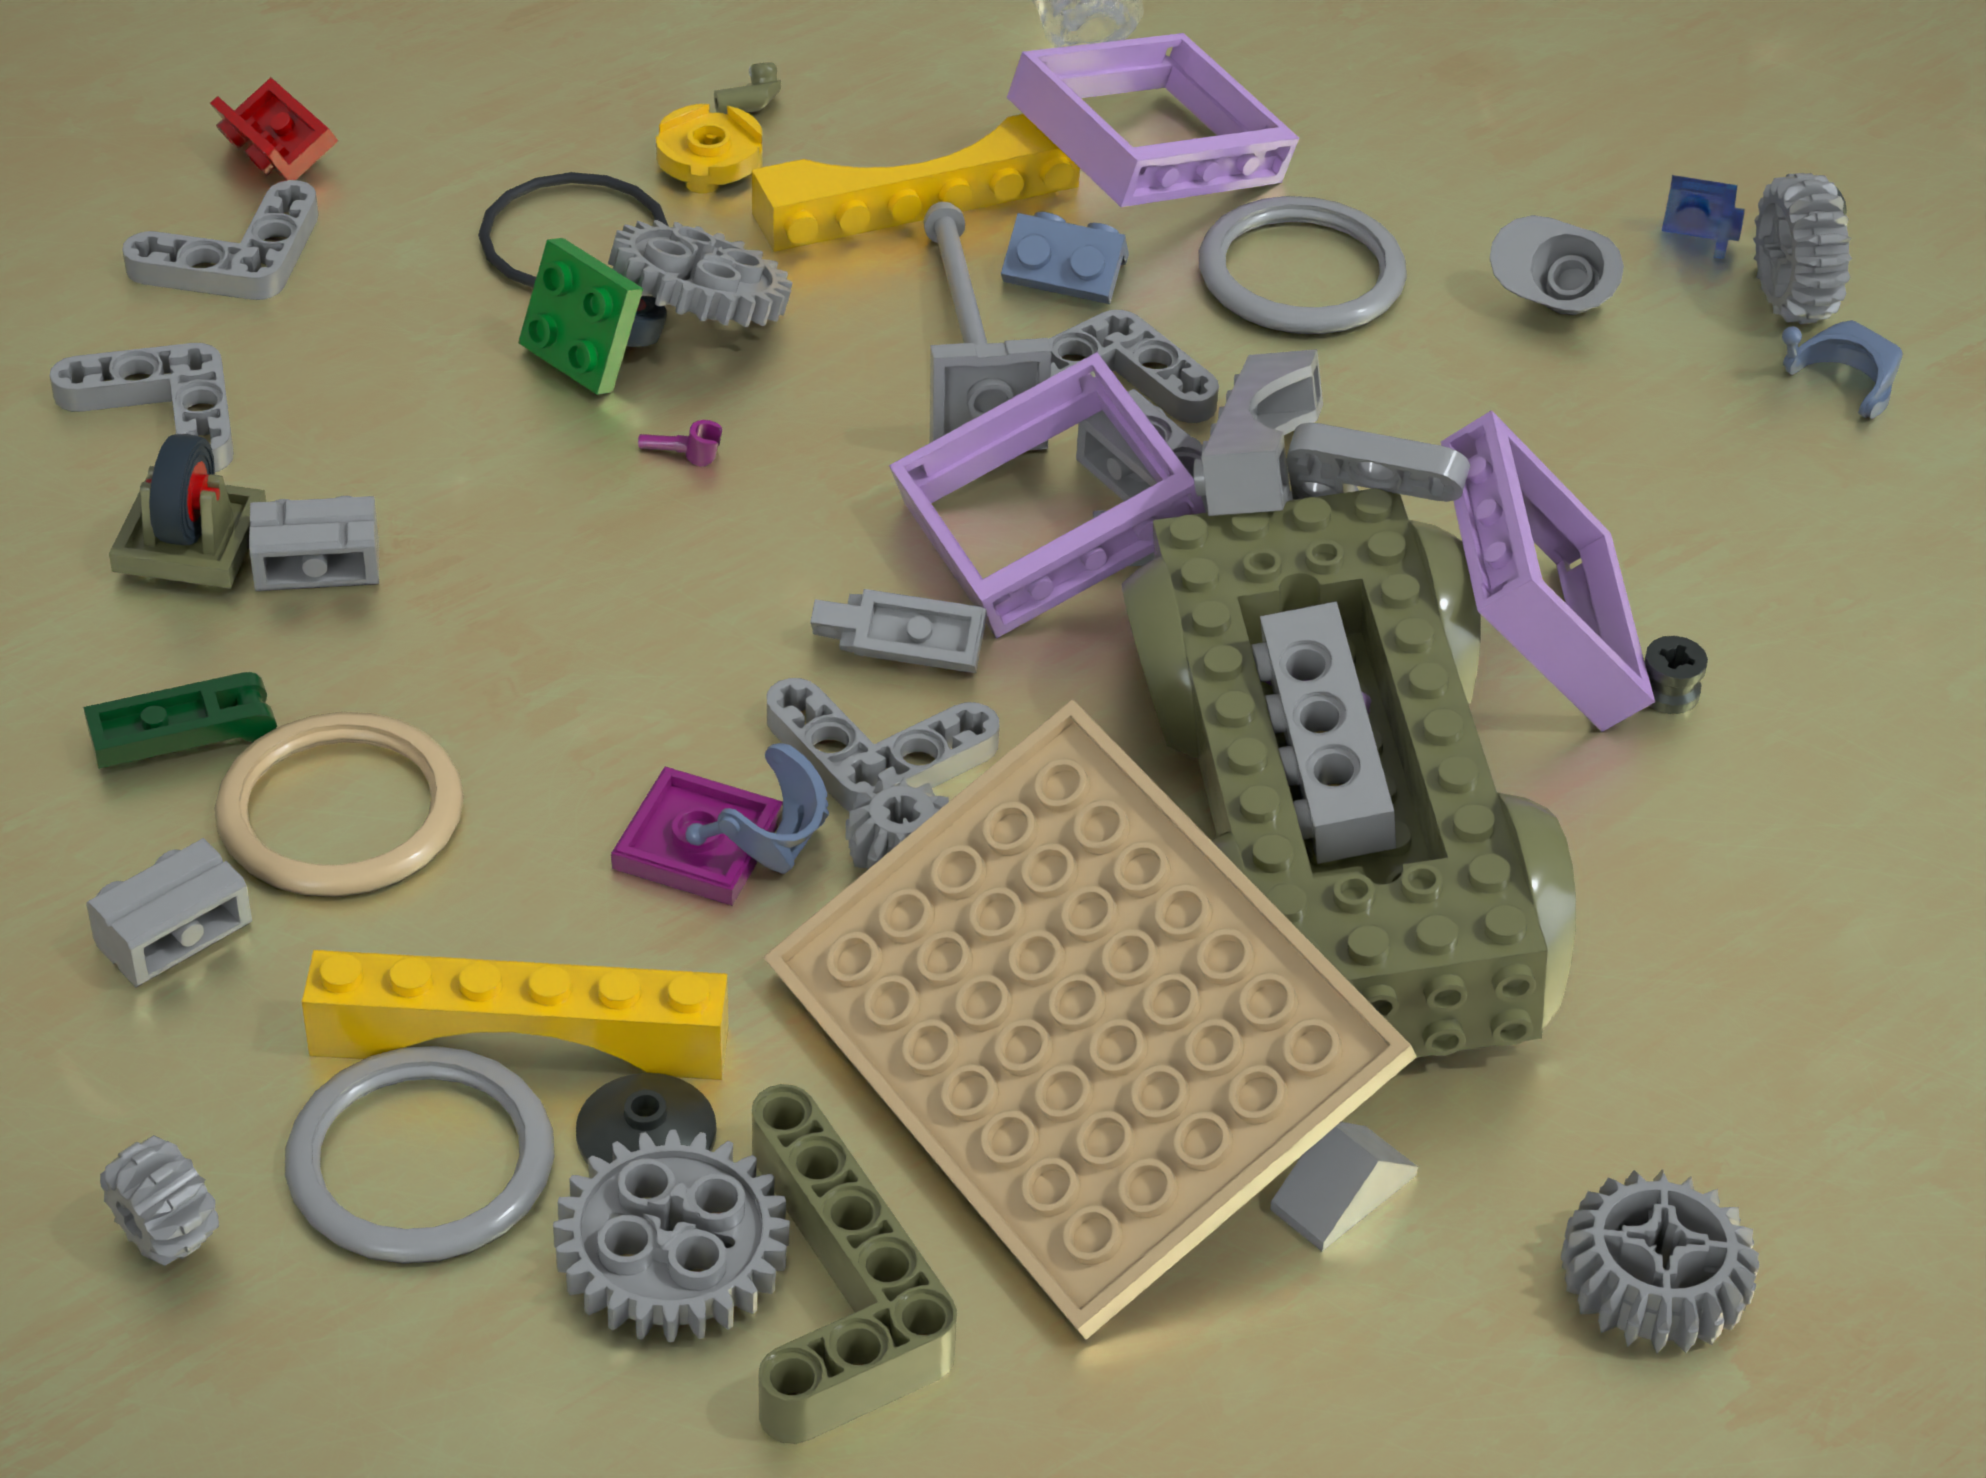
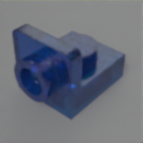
M1672 175L1662 231L1715 239L1713 258L1724 259L1728 240L1739 241L1745 209L1735 207L1738 185Z

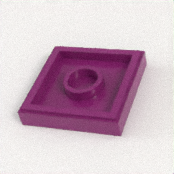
M665 766L611 852L612 869L733 906L758 861L749 856L723 833L707 838L706 842L701 845H691L685 836L687 827L693 823L707 825L717 822L721 811L725 808H731L743 814L758 827L775 833L782 820L783 801Z

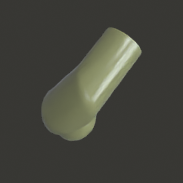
M773 62L752 64L749 68L751 83L743 87L715 90L714 103L716 113L727 114V106L739 108L747 113L764 109L781 89V80H777V66Z

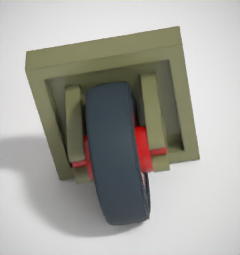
M189 434L168 436L161 446L155 466L149 467L148 475L145 481L141 483L136 500L109 552L112 572L231 589L249 549L250 503L266 502L265 490L225 485L223 476L215 475L214 455L211 444L205 438Z

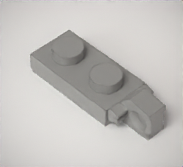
M864 589L863 594H849L848 604L815 599L810 624L814 635L840 640V649L854 652V655L976 673L987 612L986 608Z

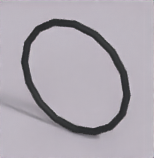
M569 172L537 177L507 190L485 211L478 236L485 257L508 279L533 288L536 277L511 267L496 254L490 238L495 217L516 198L539 188L570 183L606 186L633 196L652 212L654 220H658L668 227L669 225L660 204L638 186L608 175Z

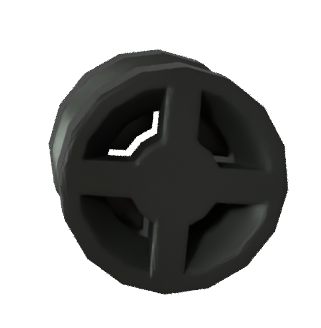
M1663 636L1653 640L1647 647L1645 665L1655 703L1649 705V707L1663 713L1679 714L1685 713L1696 706L1702 687L1700 681L1705 676L1708 663L1706 652L1698 643L1685 637Z

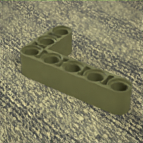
M779 1084L766 1088L757 1095L752 1105V1155L757 1158V1168L762 1175L772 1174L775 1177L774 1193L776 1196H785L786 1211L855 1312L775 1348L764 1357L760 1364L758 1375L759 1420L762 1429L771 1438L779 1442L797 1444L809 1441L946 1376L954 1365L957 1308L947 1290L814 1099L804 1089L794 1085ZM788 1393H797V1394H799V1395H795V1396H794V1395H785V1394H788Z

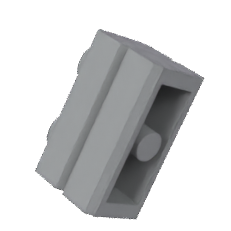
M339 496L336 498L308 500L279 499L271 502L250 503L249 549L255 591L379 584V538L374 496Z
M204 838L182 850L174 849L164 853L153 866L124 882L114 881L109 883L99 891L95 898L86 903L96 946L113 964H117L119 971L135 988L252 922L248 890L243 877L227 861L223 862L221 855Z

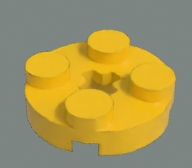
M710 104L685 106L669 113L660 122L659 135L656 136V160L667 174L678 180L685 181L690 191L699 194L711 193L719 185L738 181L748 175H752V169L762 167V128L753 116L739 108L727 106V114L719 112L710 113Z

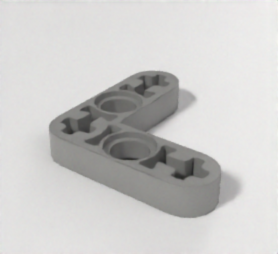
M299 180L282 181L271 186L266 192L241 243L157 231L137 233L129 237L123 244L122 250L126 273L131 280L144 285L250 300L272 298L285 287L318 220L316 191L307 182ZM272 237H285V238H287V239H285V240H281V241H277V242H267V241H263V240H265V239L272 238ZM201 263H214V264H216V265H214V266L207 267V268H193V267H192V266H194V265L201 264ZM261 263L267 265V267H261Z
M1109 310L1102 312L1048 339L1051 347V377L1080 362L1065 360L1062 356L1080 355L1087 358L1097 352L1111 371H1116L1170 416L1179 421L1200 423L1209 420L1217 410L1219 384L1214 375L1142 318L1130 311ZM1156 362L1165 364L1168 367L1164 369H1151L1142 366V364ZM1094 371L1090 372L1093 377L1096 376Z
M186 343L78 355L64 358L51 368L49 376L55 403L62 409L82 412L173 401L176 434L196 436L210 434L215 472L226 468L233 460L234 451L222 359L219 351L212 345ZM134 374L151 375L146 379L137 381L124 379ZM197 404L214 405L213 408L204 411L187 410L189 407Z
M1310 422L1300 424L1295 428L1286 458L1293 500L1355 491V485L1435 501H1455L1462 496L1470 469L1468 459L1460 452L1448 447Z
M788 678L778 681L767 692V725L771 732L782 743L791 745L812 763L822 778L826 790L847 811L853 810L857 794L863 792L872 793L878 780L893 787L898 786L905 777L910 787L917 788L930 783L931 787L934 788L988 761L995 756L998 750L999 717L994 710L980 703L964 702L954 705L873 744L838 706L811 681L802 678ZM806 710V725L805 716L801 713V711ZM823 740H837L847 747L839 752L825 753L816 749L814 745ZM913 752H924L933 756L935 760L926 765H913L903 760V757Z

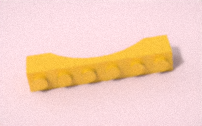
M1024 114L1007 117L994 131L975 144L950 155L922 163L894 167H850L800 159L752 169V215L773 252L922 221L928 209L938 202L952 203L964 212L1079 187L1080 168Z
M313 950L302 998L309 1056L365 1059L373 1055L439 1037L467 1033L513 1032L553 1037L589 1046L623 1059L647 1073L666 1074L678 1078L722 1080L729 1028L728 977L725 973Z

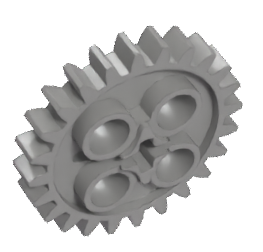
M654 220L653 226L641 221H637L635 227L625 224L623 231L617 230L608 261V264L613 266V270L643 288L641 296L655 297V305L665 306L670 304L676 307L677 314L682 315L689 311L696 314L700 321H706L707 319L718 320L721 324L727 326L729 320H734L744 327H749L750 321L762 326L766 325L767 319L777 322L779 315L784 316L793 284L792 281L787 280V271L777 269V261L762 259L764 252L744 249L745 242L743 241L729 242L725 240V236L722 233H716L712 236L699 226L692 228L683 226L679 222H674L673 227H668L658 220Z
M670 1130L666 1137L665 1145L655 1146L649 1135L644 1132L640 1133L639 1150L630 1152L624 1145L616 1141L612 1143L613 1162L609 1164L601 1158L591 1156L588 1158L589 1178L579 1175H572L569 1178L570 1197H559L557 1202L558 1221L553 1222L558 1272L566 1273L567 1292L569 1295L584 1293L585 1313L591 1315L608 1307L609 1329L615 1330L630 1318L636 1320L637 1339L643 1340L654 1324L663 1325L667 1342H674L679 1325L689 1324L697 1338L702 1339L705 1338L706 1320L714 1318L726 1329L733 1327L734 1306L754 1314L757 1311L758 1291L773 1294L775 1291L776 1271H785L786 1249L789 1246L790 1221L785 1220V1196L774 1195L775 1177L772 1174L756 1177L757 1158L754 1155L734 1163L733 1143L730 1141L725 1142L715 1152L706 1150V1133L700 1132L690 1146L680 1144L677 1131ZM623 1254H633V1256H629V1257H628V1256H620V1255H623ZM693 1269H703V1270H705V1271L693 1272V1271H689V1270H693Z

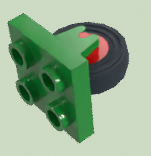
M547 239L518 343L595 394L611 393L615 387L626 346H649L657 343L665 325L667 310L665 306L655 305V297L641 296L642 287L566 239Z

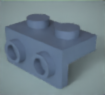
M1036 212L1034 216L1018 213L1001 271L1002 280L1006 283L1110 304L1120 266L1126 265L1129 256L1126 237L1123 234H1119L1115 228L1102 223H1089L1087 227L1066 223L1060 216L1048 212Z

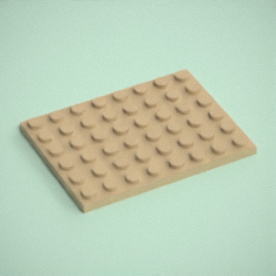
M1073 699L763 957L1085 1340L1417 1057L1411 1044Z

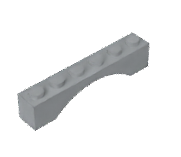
M1317 349L1248 355L1240 374H1235L1234 387L1232 390H1228L1226 394V404L1219 407L1218 421L1211 424L1209 441H1203L1202 459L1194 460L1193 472L1197 496H1206L1209 516L1281 511L1284 509L1290 493L1284 435L1294 431L1300 424L1316 422L1323 407Z

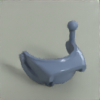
M1853 320L1840 322L1821 331L1800 347H1798V343L1801 341L1802 334L1797 327H1787L1783 331L1782 339L1787 345V355L1783 361L1786 372L1793 375L1808 365L1820 362L1843 363L1864 372L1875 382L1874 388L1860 405L1859 415L1864 418L1870 417L1873 419L1887 408L1890 401L1892 384L1903 356L1902 350L1896 344Z
M777 743L770 745L765 752V759L778 779L783 796L782 820L777 832H768L758 827L737 810L725 808L719 814L717 822L707 825L693 823L687 827L685 836L691 845H701L706 842L707 838L723 833L749 856L765 867L782 874L787 873L795 865L794 860L812 834L823 825L825 819L829 816L827 809L828 801L826 800L828 795L823 780L812 763L791 745Z

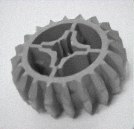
M1795 173L1787 174L1786 177L1774 178L1771 184L1766 185L1763 197L1760 198L1758 203L1759 215L1754 220L1756 224V237L1753 238L1756 244V255L1753 259L1757 261L1758 268L1756 278L1760 279L1761 289L1765 293L1768 303L1773 305V313L1782 315L1786 322L1808 324L1817 323L1818 320L1829 319L1831 314L1838 312L1841 305L1840 301H1843L1846 296L1845 283L1850 279L1848 264L1852 259L1849 254V242L1852 238L1848 236L1847 231L1849 218L1843 213L1844 201L1841 196H1837L1836 186L1833 182H1829L1825 175Z
M1663 1169L1654 1177L1653 1181H1646L1635 1170L1625 1179L1624 1185L1608 1177L1604 1185L1600 1187L1599 1193L1587 1192L1585 1198L1580 1202L1579 1209L1575 1210L1573 1217H1570L1565 1231L1566 1239L1561 1251L1562 1268L1566 1270V1291L1579 1295L1577 1302L1579 1303L1580 1314L1600 1313L1598 1322L1601 1333L1615 1327L1623 1330L1627 1347L1637 1340L1638 1337L1650 1339L1656 1353L1666 1345L1667 1340H1673L1685 1353L1695 1344L1697 1338L1713 1345L1716 1338L1721 1335L1722 1329L1733 1330L1735 1324L1740 1321L1747 1304H1751L1756 1289L1754 1281L1759 1269V1253L1753 1250V1229L1739 1226L1741 1221L1739 1218V1207H1719L1718 1189L1704 1194L1695 1191L1691 1176L1681 1185L1668 1182Z

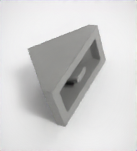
M1340 1122L1300 1157L1272 1199L1270 1210L1319 1250L1324 1251L1417 1175L1418 1166L1368 1127Z

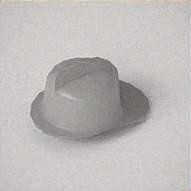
M1531 215L1513 220L1501 228L1492 242L1490 253L1493 274L1505 289L1519 297L1545 305L1559 314L1576 315L1600 306L1613 296L1622 281L1624 265L1621 254L1608 237L1595 231L1583 229L1549 217Z

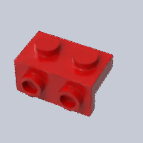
M272 77L235 110L227 105L219 96L210 102V105L222 118L216 124L218 130L238 150L244 144L249 146L244 151L245 154L266 176L275 170L286 181L297 180L338 142V139L324 123Z

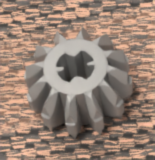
M905 777L898 786L890 787L878 780L872 793H858L856 802L853 804V810L849 811V819L846 820L845 834L846 840H849L850 855L853 858L854 867L867 868L868 870L949 802V798L935 796L930 783L917 788L910 787Z
M153 1135L141 1143L135 1142L118 1153V1157L105 1167V1171L100 1174V1184L105 1192L104 1202L112 1210L115 1216L114 1222L122 1227L126 1233L127 1240L137 1245L142 1256L153 1259L155 1262L166 1266L177 1258H185L200 1248L201 1244L219 1227L218 1214L215 1211V1199L207 1191L204 1184L205 1179L199 1176L194 1169L192 1160L183 1157L177 1145Z

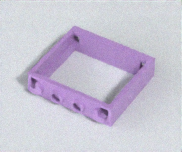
M1184 33L1023 51L1007 95L1008 100L1120 207L1282 183L1299 137ZM1173 47L1170 56H1167V49ZM1166 88L1217 136L1132 147L1081 98Z
M1097 352L889 465L904 504L972 604L986 608V624L996 639L1153 553V520L1206 513L1201 496L1196 494L1194 478ZM1094 371L1096 376L1093 377L1090 372ZM1103 410L1157 484L983 579L931 503Z
M1492 410L1442 440L1441 446L1460 452L1470 463L1462 496L1454 501L1478 612L1602 732L1655 703L1611 533ZM1534 543L1556 564L1565 602L1543 581ZM1581 558L1582 563L1571 569L1570 564Z

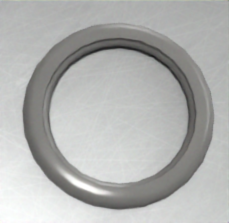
M1281 196L1264 198L1240 205L1217 220L1206 233L1199 249V269L1208 290L1224 307L1245 320L1265 328L1288 333L1326 334L1342 332L1365 325L1384 314L1402 293L1407 279L1406 260L1395 237L1380 222L1355 208L1316 197ZM1284 222L1312 223L1344 232L1365 244L1379 262V276L1376 285L1357 299L1339 305L1324 307L1291 306L1258 296L1240 285L1230 275L1226 267V253L1232 241L1249 230L1268 224Z
M440 1046L399 1048L367 1057L339 1071L314 1092L295 1119L285 1147V1178L293 1202L310 1225L339 1247L369 1259L409 1264L442 1261L473 1252L498 1239L527 1215L546 1186L555 1157L553 1127L539 1098L521 1077L499 1062L462 1049ZM429 1079L458 1082L487 1093L497 1100L511 1116L519 1139V1158L513 1177L503 1192L487 1206L463 1219L435 1227L403 1229L377 1225L356 1217L340 1206L326 1187L320 1170L321 1146L326 1132L333 1121L353 1102L382 1087L404 1081Z

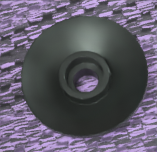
M631 1074L606 1083L586 1100L576 1122V1141L580 1154L587 1164L588 1158L591 1156L601 1158L609 1164L613 1162L612 1143L616 1141L624 1145L630 1152L639 1150L640 1133L644 1132L649 1135L655 1146L665 1145L666 1137L670 1130L677 1131L680 1144L690 1146L700 1132L706 1133V1150L712 1151L716 1140V1118L708 1099L690 1083L666 1074Z

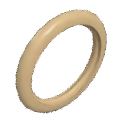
M335 712L313 715L281 725L255 740L234 760L222 779L214 810L217 832L228 853L252 876L275 888L305 896L342 897L370 893L396 884L424 868L446 846L460 820L464 795L460 774L449 755L425 732L401 720L373 713ZM342 742L365 743L391 749L411 759L421 768L428 780L431 802L428 816L422 827L408 841L398 847L362 862L322 865L308 864L286 858L268 849L259 841L249 824L247 806L251 790L258 779L273 765L287 757L320 745Z

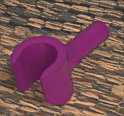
M698 420L691 425L689 436L640 434L638 447L639 449L669 450L686 453L688 461L696 466L704 467L711 464L716 458L717 448L720 445L722 427L711 420Z

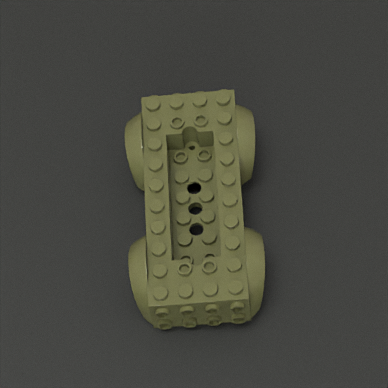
M1377 488L1286 501L1284 509L1281 511L1209 516L1208 512L1153 520L1154 559L1130 575L1122 583V591L1140 662L1167 746L1198 759L1217 835L1211 841L1411 1044L1417 1057L1430 1055L1446 1056L1457 1051L1496 1045L1512 1046L1524 1041L1542 1039L1543 1029L1562 1005L1572 963L1576 932V892L1573 864L1567 839L1557 817L1547 807L1525 797L1497 793L1469 707V703L1472 702L1478 671L1481 643V614L1477 610L1463 542L1455 535L1436 525L1409 520L1401 495ZM1337 601L1361 691L1371 698L1368 717L1394 808L1396 848L1317 864L1311 838L1305 840L1302 838L1293 801L1301 800L1298 786H1288L1278 748L1287 746L1284 732L1274 734L1265 696L1274 694L1272 686L1265 682L1260 683L1252 653V644L1263 643L1260 616Z

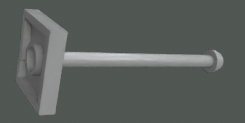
M938 202L928 209L923 223L926 235L939 245L964 343L931 345L929 443L1051 377V347L1048 338L987 343L959 238L965 230L964 215L958 207L949 202ZM1048 440L1030 450L1048 449Z

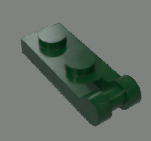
M242 672L83 707L99 769L240 737L247 742L253 743L258 738L277 728L274 713L271 707L265 703L267 692L263 680L258 674L252 672Z

